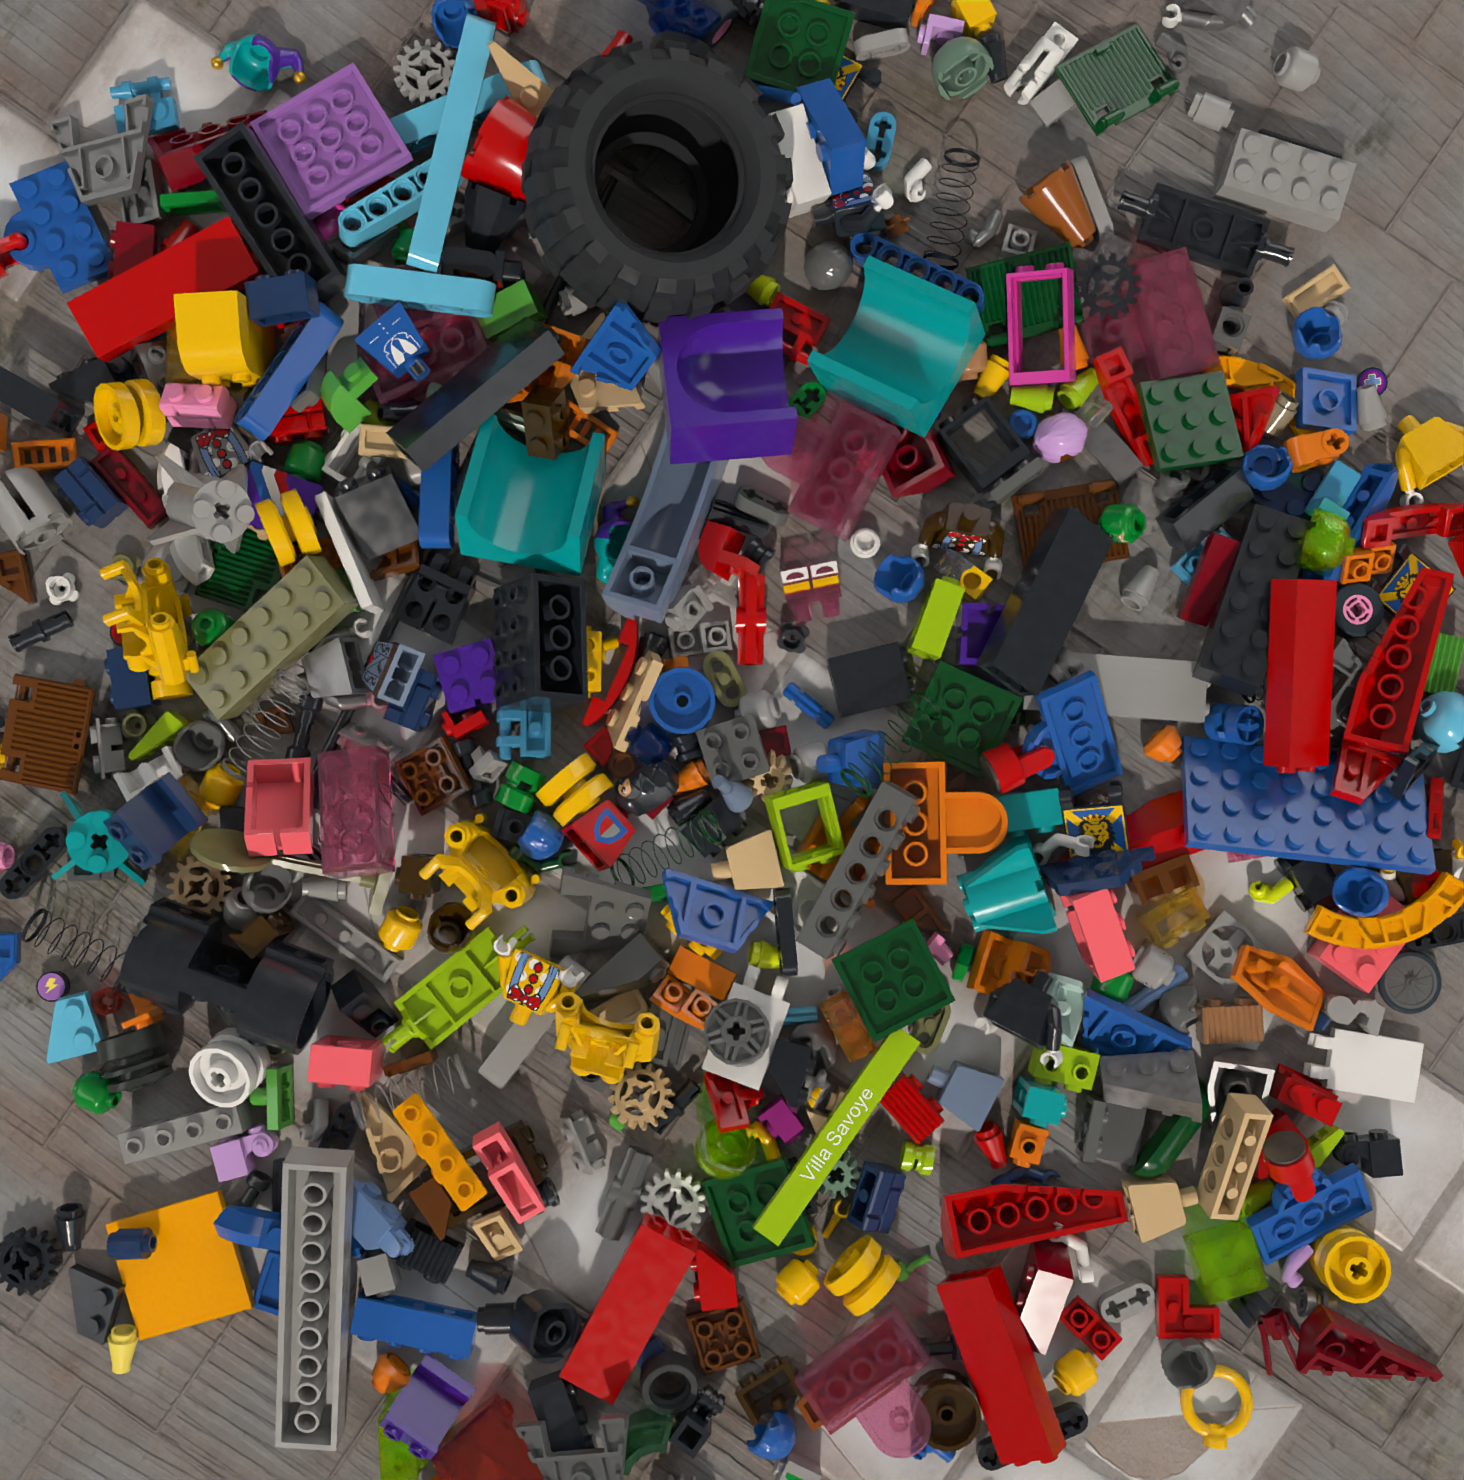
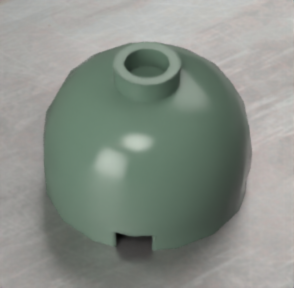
M962 36L951 39L937 51L933 58L931 73L935 86L942 97L946 100H951L950 96L959 94V99H964L979 91L989 80L987 73L990 68L993 71L994 65L989 52L978 40Z

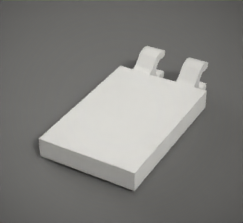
M749 965L743 985L734 982L727 1000L734 998L749 1000L761 1009L769 1022L771 1032L769 1047L761 1059L752 1065L743 1067L725 1064L708 1049L702 1069L759 1091L773 1054L776 1039L780 1035L791 1004L783 1001L789 979L777 976L771 996L754 990L761 974V969ZM735 1024L734 1029L729 1030V1034L733 1035L737 1041L740 1035L745 1034L746 1030L741 1029L739 1024Z
M1331 1027L1330 1036L1309 1032L1308 1045L1328 1050L1325 1065L1304 1062V1075L1323 1079L1322 1087L1327 1089L1415 1103L1424 1043L1382 1035L1377 1037L1369 1033Z

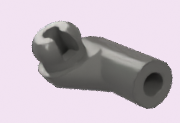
M209 708L202 712L203 720L212 721L219 726L230 743L236 742V738L243 735L231 719L217 720Z

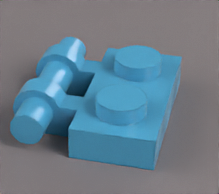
M157 76L147 77V81L132 83L129 80L120 82L119 86L110 87L113 99L124 98L126 100L137 95L151 94V97L154 98V106L149 135L166 133L180 128L175 99L172 96L163 98L162 91L173 89L170 77L158 78ZM124 105L114 106L118 133L125 132Z
M509 709L497 711L496 721L499 723V737L496 738V747L499 749V759L510 760L511 749L520 748V759H551V712L543 713ZM513 722H521L520 736H511Z

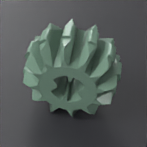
M845 1150L832 1169L836 1170L839 1167L841 1174H834L830 1177L829 1173L819 1187V1194L824 1195L830 1190L831 1199H835L837 1191H841L843 1197L848 1196L847 1186L851 1189H856L857 1184L853 1179L860 1178L861 1173L859 1170L854 1169L859 1165L857 1158L850 1159V1150Z

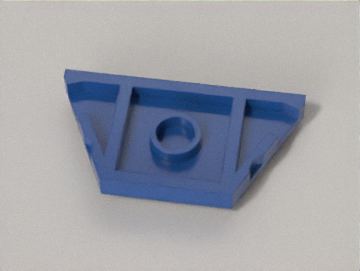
M617 301L570 371L577 375L582 370L597 374V381L613 383L618 387L632 391L656 360L661 348L629 305Z
M668 868L662 872V880L677 937L733 954L740 949L749 934L755 930L760 920L774 904L773 901Z
M1089 988L1085 990L1082 1030L1083 1046L1104 1056L1170 1052L1180 1047L1185 1051L1192 1047V1037Z

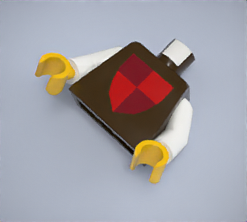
M1459 839L1452 841V847L1455 850L1452 853L1451 849H1433L1436 870L1431 875L1380 869V875L1388 885L1389 895L1403 905H1410L1432 887L1442 872H1448L1459 879L1464 867V846Z

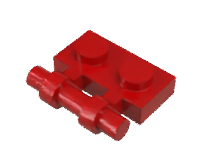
M777 292L769 309L782 308L783 331L797 338L794 345L783 340V354L787 355V359L794 363L798 361L808 366L807 359L810 354L803 351V347L807 343L817 348L831 319Z

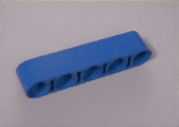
M872 233L856 234L851 239L850 250L855 262L859 266L863 267L868 256L883 262L890 257H895L899 259L898 263L894 266L910 274L915 270H923L925 275L921 279L937 286L944 282L950 283L952 287L949 291L964 298L969 295L977 296L979 300L976 306L979 315L983 312L985 307L984 292L977 283ZM861 246H872V250L864 255L858 253Z
M319 300L320 317L300 320L235 417L234 422L260 441L265 440L272 433L344 324V320Z
M458 444L425 472L421 470L419 543L422 549L454 547Z

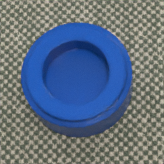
M1027 409L1014 411L1007 420L1021 441L1029 439L1035 433L1038 426L1036 416Z

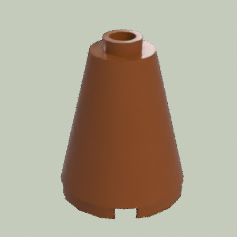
M1066 160L1060 164L1061 167L1055 172L1053 170L1027 189L1025 191L1026 194L1021 195L1018 199L1024 207L1064 242L1070 241L1071 248L1078 246L1079 249H1082L1095 239L1092 234L1096 231V227L1073 167Z

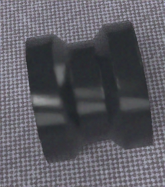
M756 537L742 556L760 565L761 567L758 572L760 574L772 559L776 550L773 547H766L762 539Z
M696 733L671 739L672 745L677 749V763L703 756Z
M547 1176L536 1187L545 1207H556L560 1205V1198L553 1181Z

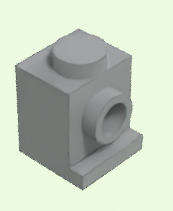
M698 584L681 585L674 603H670L667 609L665 622L675 632L690 631L707 611H712L714 606Z

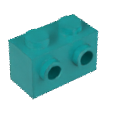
M1058 788L994 796L1002 803L1008 816L1007 837L1026 835L1025 830L1037 828V833L1055 831V825L1063 824Z
M1019 1075L1012 1105L1023 1117L1030 1118V1123L1047 1128L1050 1123L1058 1126L1060 1118H1064L1067 1112L1068 1100H1065L1066 1095L1054 1084L1052 1086L1034 1081L1035 1079Z

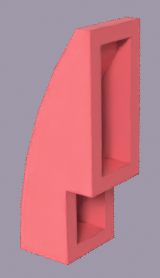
M500 1121L473 1135L472 1147L488 1170L489 1180L517 1223L521 1224L546 1210L529 1171Z

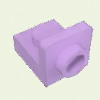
M929 14L927 25L921 24L917 40V43L922 44L921 55L927 54L930 39L936 40L940 45H944L951 39L961 37L965 21Z

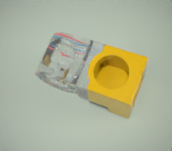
M948 549L933 567L939 576H947L960 582L959 586L966 588L963 595L970 603H977L993 581L991 577L951 549Z

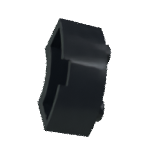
M1278 857L1274 860L1277 870L1283 876L1285 875L1294 885L1295 889L1293 890L1296 893L1294 899L1303 912L1308 911L1312 915L1317 905L1329 910L1338 907L1332 897V887L1336 874L1329 863Z

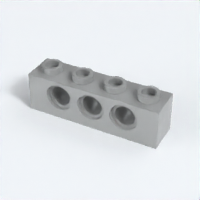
M246 1098L243 1103L234 1107L211 1105L133 1126L118 1134L117 1137L124 1164H129L243 1133L253 1126V1121Z

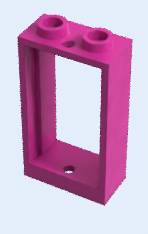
M1064 263L1045 264L1046 270L1034 271V266L1015 267V273L1006 274L1010 385L1076 381L1073 269L1064 268ZM1062 278L1064 369L1024 372L1021 282Z

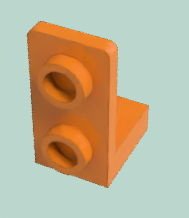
M128 993L137 1017L121 1023L123 1029L134 1026L136 1031L164 1019L162 1014L164 1011L161 1007L153 1005L151 1001Z

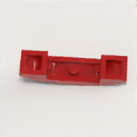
M1120 346L1094 358L1095 371L1104 400L1117 428L1133 453L1145 467L1153 464L1136 389L1130 379L1134 372Z
M1464 503L1413 504L1374 513L1364 519L1360 548L1365 550L1390 546L1391 540L1437 534L1443 538L1458 536L1464 532Z
M636 617L635 620L627 618L618 642L628 648L605 701L593 696L582 722L585 726L591 727L613 708L619 700L625 684L631 678L639 643Z

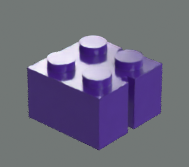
M961 603L959 605L956 633H962V636L956 639L955 666L979 667L976 663L1005 604H995L991 608L990 604Z
M492 638L433 655L449 713L457 715L480 708L481 703L484 705L496 703L494 696L496 671L493 664L495 640Z

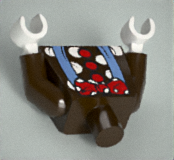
M951 502L943 510L927 516L918 538L920 544L915 545L911 549V557L913 559L923 557V567H926L929 564L928 546L983 557L989 556L990 558L985 561L983 572L987 574V571L990 569L996 570L998 580L1001 577L1003 566L999 558L1002 557L1004 530L996 520L991 519L992 510L979 507L974 503L966 505Z

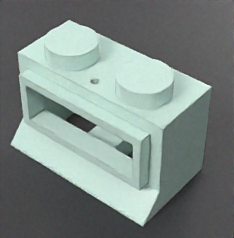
M1049 972L1048 975L1054 980L1047 994L1054 997L1061 1010V1044L1072 1048L1084 1014L1085 990L1088 987L1079 980Z

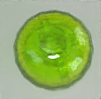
M1316 509L1311 518L1312 522H1316V526L1312 527L1311 530H1307L1301 556V563H1303L1301 568L1325 572L1339 566L1346 555L1352 556L1356 538L1351 537V527L1340 514Z
M715 1118L708 1121L701 1128L694 1143L695 1159L699 1167L707 1175L716 1179L729 1180L742 1174L754 1161L757 1151L753 1134L749 1136L745 1129L718 1133Z

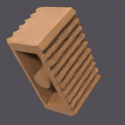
M1234 997V1002L1223 1003L1221 998H1205L1204 1004H1196L1194 1006L1198 1022L1195 1024L1197 1041L1203 1044L1264 1042L1263 1006L1253 1001V997Z

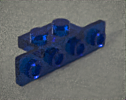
M637 0L646 6L650 17L648 23L656 34L661 32H678L696 38V35L702 36L722 20L719 12L698 0Z

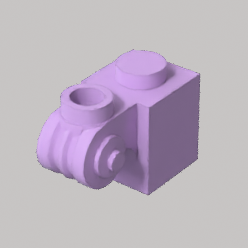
M266 1123L250 1127L248 1133L221 1138L212 1145L210 1150L219 1183L249 1175L255 1170L257 1165L254 1154L259 1157H265L272 1153L279 1144L277 1133L273 1130H267Z

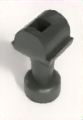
M253 1170L246 1178L248 1188L242 1197L235 1200L230 1206L236 1205L257 1209L254 1205L260 1191L268 1190L272 1178L260 1170Z

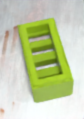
M166 711L128 754V757L132 761L146 760L173 742L180 730L190 722L178 712Z
M1326 1124L1307 1139L1315 1161V1168L1319 1169L1343 1137L1344 1131L1335 1125L1331 1127Z

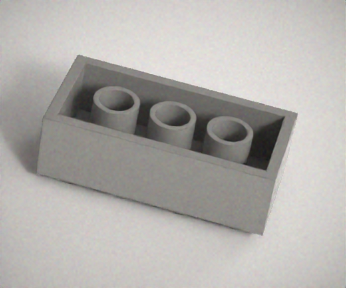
M1241 128L1230 142L1213 198L1326 233L1339 221L1356 163Z

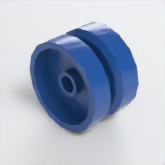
M674 668L663 673L657 679L649 697V708L655 721L666 731L677 735H688L703 729L711 721L716 709L715 692L710 681L700 672L690 668ZM684 695L688 699V704L685 707H680L677 704V698L681 699V696Z

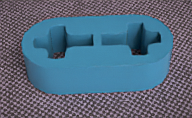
M878 112L870 121L866 147L874 154L876 146H880V156L883 157L879 159V162L875 163L874 167L869 169L872 172L884 170L890 160L896 131V120L888 112ZM881 122H885L886 128H888L885 130L883 138L878 137L879 127L877 126Z

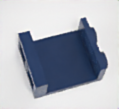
M168 772L151 782L105 819L103 823L108 828L112 838L119 841L129 853L132 862L140 866L142 870H145L159 863L162 860L161 856L186 834L201 827L209 819L171 772Z

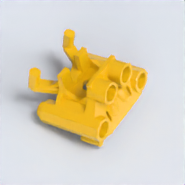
M160 558L148 559L141 570L144 581L140 584L129 563L124 560L100 568L99 572L104 580L122 574L128 583L126 593L114 595V604L117 610L102 616L107 627L116 624L117 633L122 634L123 657L127 661L128 668L134 672H144L152 667L159 672L161 680L167 685H178L184 682L189 670L191 673L199 672L196 652L193 650L189 651L186 624L183 614L185 616L193 614L188 594H182L179 599L169 565Z
M484 813L477 814L474 821L466 820L449 825L444 837L447 845L450 846V856L437 854L419 871V875L424 880H427L439 868L445 869L439 877L448 887L454 883L465 894L466 898L462 902L471 912L478 909L465 922L470 930L475 929L492 913V903H502V905L513 909L531 900L536 891L534 884L542 880L540 873L530 877L527 869L508 855L509 850L498 838L491 837L492 831L480 824L487 821L488 817Z
M572 991L563 992L555 1000L557 1040L554 1048L566 1051L567 1045L571 1049L570 1068L576 1075L587 1076L594 1074L601 1076L602 1080L608 1084H616L623 1079L625 1067L633 1069L635 1062H650L657 1054L660 1034L659 1018L648 1012L640 1013L636 1023L620 1024L596 1017L587 1011L583 999H580Z

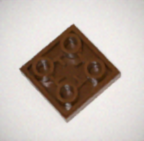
M446 735L439 737L394 763L421 816L473 789Z
M743 1296L738 1298V1307L708 1311L698 1310L686 1314L687 1324L704 1376L761 1358L759 1345Z

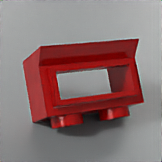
M474 0L478 16L496 22L497 29L511 34L513 32L519 34L520 29H524L528 23L529 10H527L526 0Z
M1281 1063L1278 1064L1269 1096L1332 1127L1343 1104L1337 1101L1339 1096L1333 1094V1089L1322 1087V1083Z

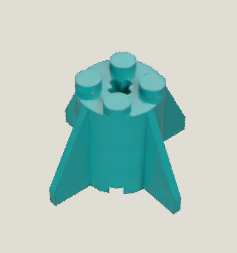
M66 790L59 794L76 821L69 828L68 835L66 836L67 852L72 860L51 875V877L56 880L75 865L92 873L109 872L118 867L139 885H144L147 881L127 860L129 853L119 841L112 838L108 828L103 823L116 810L107 808L95 809L86 814ZM95 834L99 836L106 834L109 839L105 842L107 847L96 844Z
M1028 832L1024 836L1011 839L975 870L956 875L961 892L965 894L963 904L968 917H971L976 933L986 929L1048 934L1058 930L1054 916L1057 915L1048 895L1045 882L1042 879Z

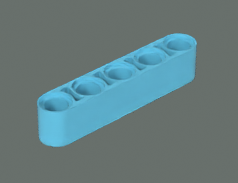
M431 158L343 210L338 217L339 238L341 242L349 247L361 246L418 212L425 187L422 181L427 179ZM461 174L457 187H459L465 179L461 176ZM405 195L410 199L405 201L399 200L397 196ZM374 210H381L384 212V214L376 216L371 212ZM349 225H356L359 227V229L356 231H350L346 229V227Z
M349 264L344 297L363 303L394 306L400 302L404 308L490 318L493 313L496 285L481 279L363 264Z

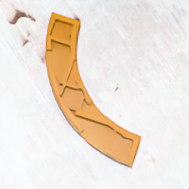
M1227 355L1201 357L1202 374L1223 371L1227 388L1245 392L1277 386L1279 391L1286 392L1296 399V383L1278 370L1263 363L1258 364L1242 359V357ZM1296 414L1288 424L1295 436L1321 432L1296 428Z

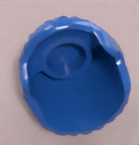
M435 0L431 11L432 24L444 45L450 48H459L467 13L478 16L472 0Z
M1311 307L1296 317L1292 329V342L1296 352L1308 359H1324L1335 354L1340 349L1343 335L1341 333L1340 320L1337 316L1329 315L1322 307Z
M1264 444L1253 447L1245 454L1241 461V468L1249 485L1260 491L1273 490L1281 486L1290 476L1293 462L1285 447L1277 449L1271 445Z
M889 555L881 562L875 572L873 579L874 588L890 601L900 604L907 603L922 592L925 584L924 569L919 562L908 555Z
M537 809L525 832L517 841L520 851L535 860L551 857L562 845L565 835L562 831L563 827L553 815L544 810Z
M1362 867L1345 868L1336 876L1333 882V901L1340 909L1358 917L1374 916L1384 910L1388 904L1390 894L1388 885L1384 878L1376 871Z
M779 1410L773 1414L768 1424H757L754 1426L756 1439L747 1440V1447L751 1453L763 1459L779 1460L785 1458L792 1451L797 1436L795 1422L791 1415L786 1411Z

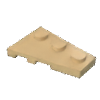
M648 650L645 657H641L638 660L634 669V678L631 683L625 684L620 694L621 701L617 709L613 708L606 720L613 747L624 753L629 745L625 741L627 732L632 726L636 728L640 720V703L649 699L664 665L660 655Z

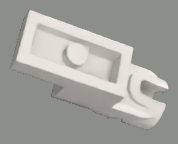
M1054 22L1047 33L1037 41L1005 82L1004 90L1007 95L1011 97L1015 90L1022 85L1025 88L1017 103L1021 105L1028 104L1036 93L1043 89L1055 73L1054 67L1063 63L1079 39L1057 22Z

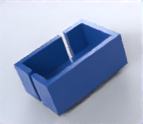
M830 78L797 87L796 93H799L801 96L799 104L804 105L809 121L806 125L810 138L815 140L817 157L822 162L831 190L830 196L863 186L866 139Z

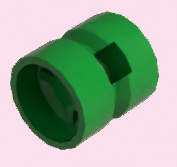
M512 760L505 774L508 781L501 783L494 799L529 815L536 801L534 793L543 787L547 776ZM521 781L526 782L524 789L517 787Z

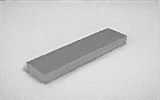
M301 895L288 912L383 984L387 983L404 959L396 952L386 949L381 941L325 900Z

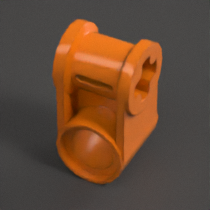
M1332 428L1312 434H1301L1286 440L1283 445L1293 462L1291 471L1297 473L1333 463L1349 446L1347 434L1341 429Z

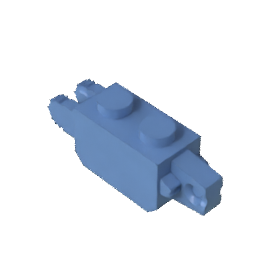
M354 1178L352 1236L365 1250L381 1248L393 1258L400 1254L405 1256L413 1252L415 1241H413V1238H410V1235L404 1229L408 1222L400 1215L401 1212L398 1207L385 1199L381 1194V1189L372 1182L361 1183Z

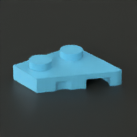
M89 990L60 997L55 1002L46 1058L48 1064L96 1052L95 1042L105 1039Z

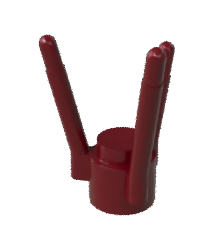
M1273 1308L1267 1315H1260L1262 1322L1257 1323L1261 1333L1267 1375H1273L1268 1335L1273 1340L1283 1341L1296 1371L1299 1372L1296 1368L1297 1355L1288 1336L1291 1332L1299 1343L1300 1333L1292 1323L1288 1312H1284L1282 1308Z

